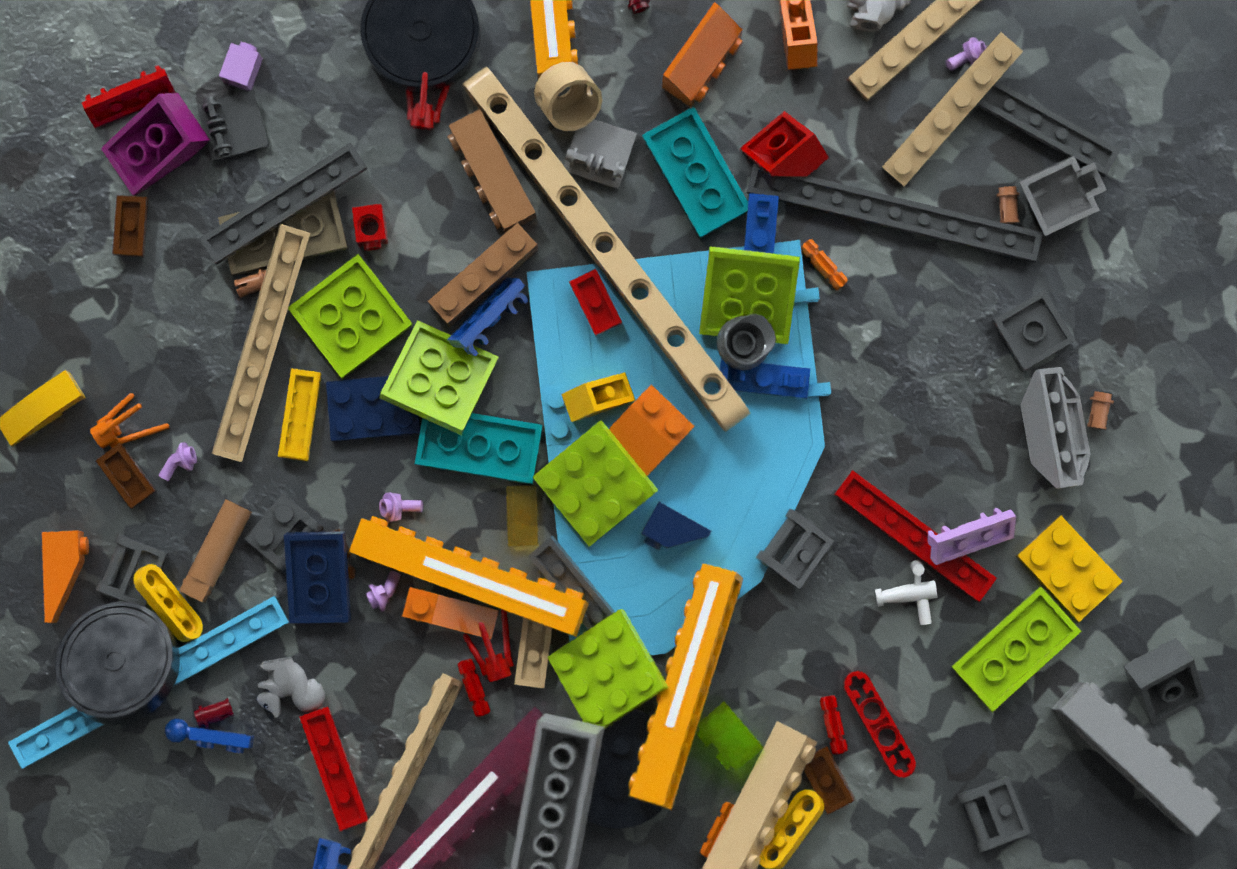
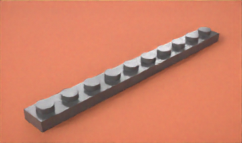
M756 163L753 165L746 193L779 196L780 202L1033 263L1037 260L1043 232L810 176H771Z

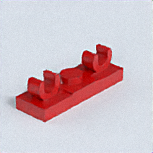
M158 65L155 66L156 72L146 75L143 71L139 79L119 85L108 92L102 88L100 89L102 94L91 98L90 94L86 95V101L82 102V105L93 127L97 128L144 108L158 94L176 93L165 69H161Z

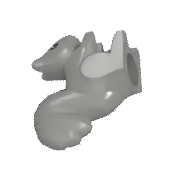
M849 0L850 3H848L847 7L858 10V13L853 15L850 27L868 32L878 31L882 28V25L891 20L896 9L903 10L906 5L910 4L911 0Z
M292 657L263 661L260 664V668L268 672L269 678L259 682L258 688L267 689L268 691L260 693L257 696V702L264 709L271 711L274 717H279L281 713V698L291 696L295 707L305 713L313 712L322 706L325 700V692L322 685L313 678L308 680L305 671L293 661Z

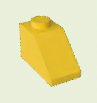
M625 372L584 383L561 394L571 422L592 417L635 401Z

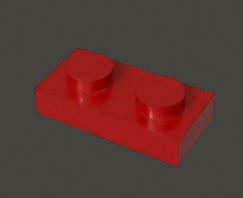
M596 269L569 281L595 336L622 324Z

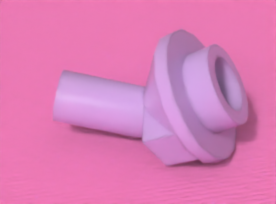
M975 37L970 38L969 41L963 44V52L946 60L948 69L952 71L967 62H970L972 65L987 48L984 42L978 41Z
M185 442L180 443L175 454H172L166 461L159 476L169 481L178 465L187 471H192L194 464L197 462L194 448L188 446Z
M385 493L380 500L379 510L388 522L401 520L402 512H422L423 501L401 500V494Z
M390 571L384 587L382 585H368L370 591L366 593V596L373 610L379 608L381 612L385 610L386 604L389 603L388 599L394 594L401 577L399 573Z

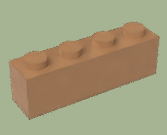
M479 109L448 125L451 134L447 138L454 151L460 150L465 160L461 161V164L467 176L471 177L474 175L479 186L475 187V190L481 202L485 203L488 201L493 210L488 214L495 228L502 227L504 233H506L516 223L522 226L535 219L536 212L481 110Z
M516 223L428 300L430 307L450 328L538 251L537 243L519 223Z

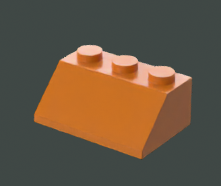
M715 2L663 74L662 88L689 107L695 101L700 103L710 89L706 85L712 77L718 79L726 67L723 61L729 53L734 56L743 43V40L740 39L742 28Z

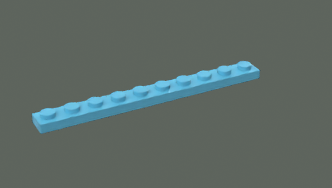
M277 597L269 598L180 647V666L174 686L288 624L289 619ZM71 707L8 743L21 768L25 769L105 724L95 722L85 717L74 707Z

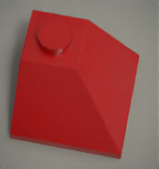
M785 111L740 148L742 153L771 176L807 177L829 158L816 135Z

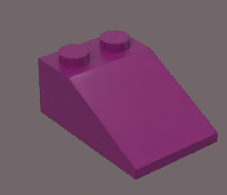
M178 93L158 94L101 147V150L131 194L135 196L191 159L210 139Z

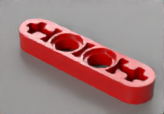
M862 671L850 672L843 681L844 691L886 766L897 777L904 778L910 776L916 768L915 758L872 681ZM853 676L857 679H864L865 683L862 685V689L865 694H868L870 691L873 694V697L864 699L859 705L855 700L856 698H861L857 690L851 691L849 688L852 684L851 678ZM869 702H875L880 707V715L874 720L866 718L863 712L865 705ZM886 728L891 729L895 734V741L890 746H883L878 739L880 731ZM899 744L903 747V750L897 751L902 759H909V763L906 764L908 770L905 772L901 769L895 770L894 765L897 763L894 754H891L889 757L885 754L886 751L894 750Z

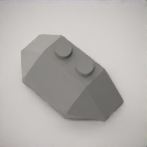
M1061 367L1035 370L1020 405L1031 464L1056 489L1083 485V476L1091 456L1080 395L1072 383L1064 376L1065 372Z

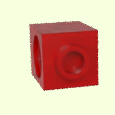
M382 204L352 207L358 247H364L365 251L381 249L382 244H388ZM368 222L378 224V230L373 235L363 233V227Z

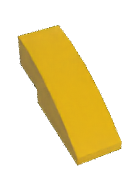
M64 370L0 417V430L10 446L13 447L62 416V412L86 397L71 373Z

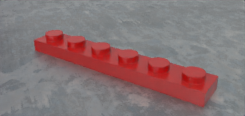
M852 470L834 495L975 601L980 602L997 578L967 555L935 565L931 560V546L927 540L928 531H933L935 535H938V533Z

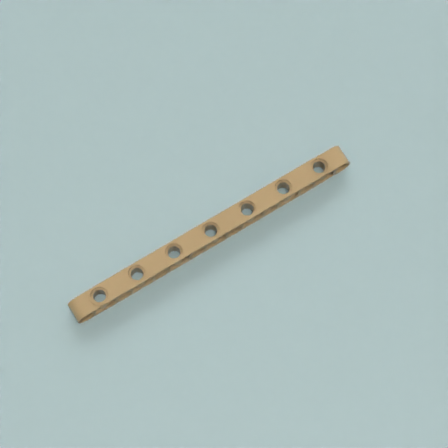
M485 67L462 83L471 100L481 110L489 124L719 426L726 432L750 415V411L743 400L491 70ZM497 104H503L507 107L501 114L491 111ZM536 149L542 153L536 160L526 157L530 150ZM571 195L577 199V202L572 206H565L561 203V200L565 196ZM601 242H609L613 246L607 253L599 252L596 247ZM637 288H643L648 292V296L645 299L638 300L632 296V292ZM672 335H679L684 339V343L679 347H673L668 343V339ZM715 382L721 389L717 394L710 395L704 390L705 384Z

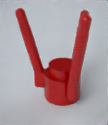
M426 72L422 74L420 103H415V108L412 91L406 90L407 120L411 121L410 127L433 130L434 123H439L440 113L450 85L442 88L433 111V105L426 104L428 73Z
M501 609L504 658L502 653H494L483 622H480L478 626L489 656L484 658L485 662L468 634H463V639L477 661L482 676L487 675L489 682L512 675L510 667L514 666L511 657L507 611Z

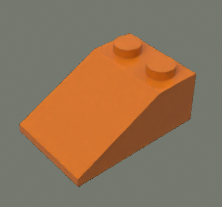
M650 385L616 420L609 430L648 476L695 426L654 386Z

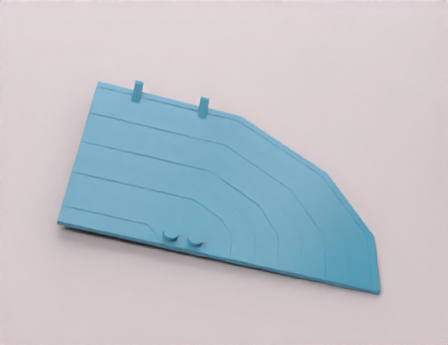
M800 240L777 242L774 246V254L800 257L789 343H775L774 348L762 363L810 368L807 399L736 391L749 409L750 415L726 432L719 426L597 264L527 272L548 462H551L600 420L609 429L634 402L632 401L592 417L571 422L561 394L584 383L624 372L635 400L652 385L695 426L682 442L647 476L658 491L591 546L586 544L553 503L558 543L615 612L619 609L625 610L650 655L666 654L677 646L675 645V636L678 629L683 627L686 618L684 616V608L686 602L692 599L695 589L693 587L694 576L698 570H701L703 563L737 572L743 578L737 600L762 581L768 567L755 557L760 550L764 551L787 519L785 515L789 509L795 511L824 450L825 442L819 397L830 396L831 386L830 382L817 384L808 303L818 302L820 297L818 287L809 289L805 287ZM743 246V247L728 248V249L744 250V246ZM709 251L635 259L720 370L722 358L717 349V336L699 334ZM594 269L597 270L622 321V324L597 336L594 335L569 284V281ZM637 288L632 292V296L635 299L642 300L648 296V292L643 288ZM672 335L669 337L668 343L673 347H679L684 343V339L679 335ZM715 382L706 383L704 386L705 392L710 395H715L720 391L718 384ZM658 502L711 530L710 535L706 538L671 548L661 546L660 550L644 543L643 541L646 536L642 535L641 532ZM583 623L580 626L577 637L588 630ZM569 634V642L577 637Z

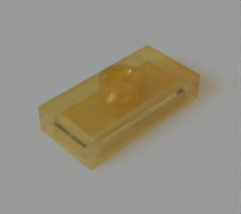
M506 486L508 547L538 546L537 486Z

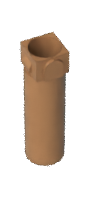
M225 499L186 578L183 579L180 592L206 603L252 514L251 511Z

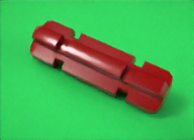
M466 659L460 661L457 666L460 675L463 674L464 676L462 680L469 700L473 702L474 706H472L475 716L481 717L489 714L490 707L488 701L484 700L486 696L479 676L475 674L474 670L476 668L473 660Z
M834 695L820 698L821 709L825 712L823 718L828 738H831V752L834 755L845 753L848 751L846 739H843L845 734L840 713L836 710V707H838L836 697Z

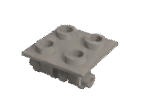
M594 119L587 126L575 131L570 149H568L565 157L564 167L570 174L619 189L637 133Z

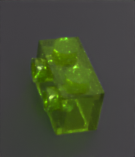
M722 701L698 723L700 730L696 732L697 736L707 747L713 744L720 752L715 757L726 770L732 767L735 771H738L764 748L725 701Z

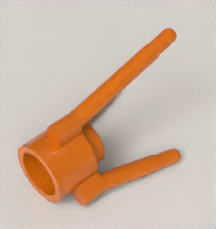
M130 393L108 414L96 421L97 425L90 428V432L97 444L103 449L108 445L113 448L118 443L124 444L168 429L170 426L165 423L118 438L122 434L118 425L142 408L141 404H136L116 419H112L134 398V394Z

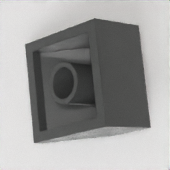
M1177 638L1161 644L1152 651L1124 665L1129 685L1152 726L1205 698L1194 659Z

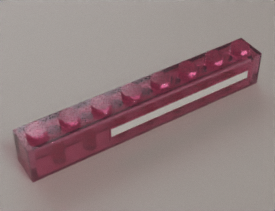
M535 706L380 869H432L431 867L439 859L445 863L456 851L452 845L460 837L466 841L477 829L473 823L481 815L487 819L498 807L494 801L502 793L508 797L519 785L515 779L523 771L528 775L537 721L544 714Z

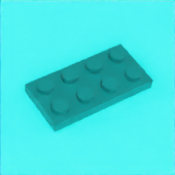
M694 107L642 135L644 142L699 239L747 213L748 201Z
M472 413L462 435H459L422 418L415 465L533 484L543 425Z

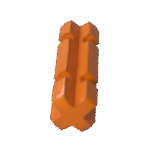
M812 239L807 240L801 246V253L806 258L809 257L811 259L810 263L825 279L828 278L830 280L829 284L835 290L841 289L848 282V278L841 271H837L838 267L823 251L818 250L819 246Z
M729 802L723 804L720 810L721 815L720 817L717 816L707 836V843L704 842L700 849V854L708 858L734 807L733 804Z

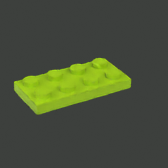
M1038 587L956 661L951 668L984 705L993 712L1082 631L1042 587Z

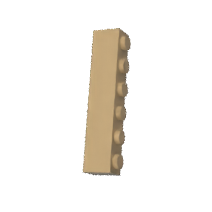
M778 721L776 722L702 869H757L764 846L768 845L773 838L774 826L778 819L785 814L788 807L787 801L792 791H795L801 783V773L805 765L811 762L815 755V746L817 744L815 740Z

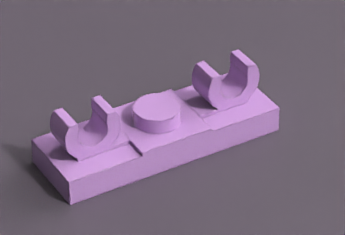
M995 508L993 509V516L987 517L984 513H980V519L958 526V528L950 530L947 526H942L941 534L935 535L933 531H928L927 541L931 546V560L935 565L1013 539L1016 515L1011 510L1002 512L1000 509Z

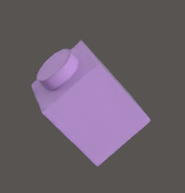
M240 42V45L230 44L219 74L223 83L246 91L252 90L263 60L259 52H256L257 48L244 42Z

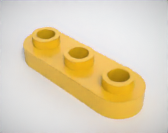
M148 564L139 568L134 574L136 589L174 636L182 642H189L198 638L203 630L200 617L164 572L154 564Z
M809 789L798 792L789 803L785 814L778 819L773 828L774 835L768 845L764 846L760 854L759 864L765 869H782L823 814L824 803L816 792ZM814 803L813 809L807 812L808 804ZM796 827L795 834L789 836V830ZM774 852H778L777 859L771 861V855Z

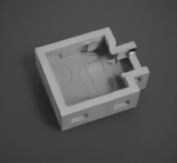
M1071 156L1019 181L1045 236L1100 211L1094 196L1107 190L1095 163L1093 162L1080 168L1075 156Z

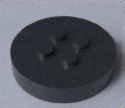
M368 0L361 18V40L370 64L384 80L403 90L421 92L422 74L426 72L428 73L427 92L449 86L469 69L478 51L480 26L472 0Z
M112 602L100 605L78 618L64 635L56 656L55 672L57 683L66 700L85 717L107 725L128 724L152 713L168 697L179 672V648L173 633L165 623L144 606L130 602Z
M634 709L604 729L588 812V821L606 828L623 829L641 825L662 811L663 807L639 801L629 796L631 792L629 790V782L633 773H637L640 763L638 760L639 750L643 743L646 744L649 735L647 726L650 715Z

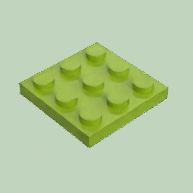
M709 247L699 334L718 336L722 326L729 320L740 316L758 314L767 319L772 325L776 336L775 343L788 344L800 257Z
M359 254L288 307L289 311L342 379L413 326L412 322Z
M417 320L379 398L462 435L499 357L474 345L473 347L478 354L476 356L469 355L465 352L464 348L453 347L447 339L451 335Z
M602 420L533 476L534 480L588 546H591L658 491L656 486Z
M619 609L547 657L583 722L603 726L604 729L668 688L624 609Z

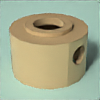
M561 62L551 66L542 73L534 91L535 100L553 126L562 131H575L587 126L599 113L603 101L601 90L584 68L574 62ZM571 86L566 94L558 96L565 88Z

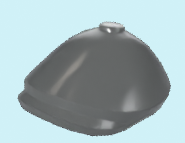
M751 314L729 320L720 329L717 336V349L720 357L730 367L737 370H749L761 364L772 351L776 342L775 332L768 320L761 315Z

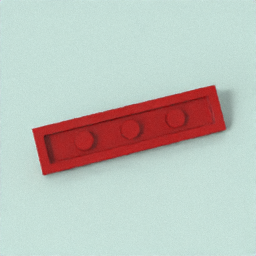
M329 706L300 716L299 718L339 830L342 831L368 821V814Z

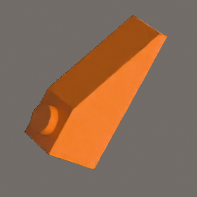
M779 0L788 70L817 67L818 42L810 0Z
M82 531L42 532L45 623L58 622L84 565L85 555L89 554L88 537H84V532Z
M410 587L402 617L480 637L482 636L478 624L483 622L489 638L492 640L499 610Z

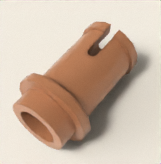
M1015 186L1000 187L999 193L996 194L1000 202V222L1019 223L1017 196H1020V192H1017V187Z
M261 268L258 269V273L234 280L235 287L238 286L236 291L240 298L261 290L266 270Z
M1094 391V396L1090 397V400L1093 401L1087 427L1106 430L1110 404H1114V401L1111 400L1112 394Z

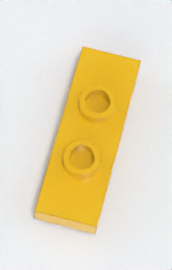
M291 368L278 451L279 458L309 461L321 372Z

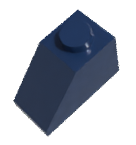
M658 502L641 534L646 536L643 541L644 543L660 550L661 546L671 548L706 538L710 535L711 530Z

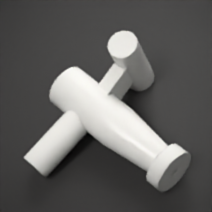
M914 560L910 564L914 573V583L881 591V588L875 589L878 607L884 606V603L916 601L920 625H927L932 623L928 599L937 598L935 580L921 582V575L925 569L919 560Z

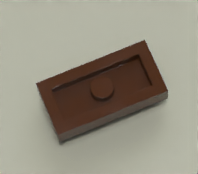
M117 195L113 240L114 256L144 257L148 211L147 197Z
M118 443L96 460L97 464L131 509H134L157 491L122 443Z
M825 746L816 751L811 762L806 764L803 770L815 792L822 798L826 813L830 814L854 802L856 799L828 747Z

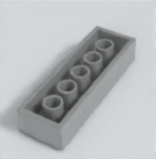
M1087 682L1074 683L1051 709L1179 829L1186 834L1198 836L1222 810L1216 804L1218 798L1207 788L1204 787L1202 789L1193 783L1196 778L1183 766L1179 768L1170 761L1173 757L1167 750L1160 745L1158 747L1152 745L1148 741L1150 735L1137 724L1134 726L1127 722L1125 718L1128 715L1115 703L1113 705L1107 703L1103 699L1105 693L1092 682L1090 684Z
M547 713L537 721L510 869H578L604 733L603 726Z

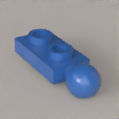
M179 718L170 720L165 726L167 739L175 743L182 742L188 738L196 740V746L214 749V744L216 743L226 745L225 751L244 753V748L249 749L253 747L254 736L190 727L184 720Z

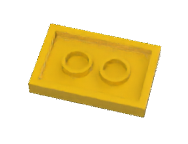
M1062 515L1055 519L1016 556L1077 622H1080L1123 582Z

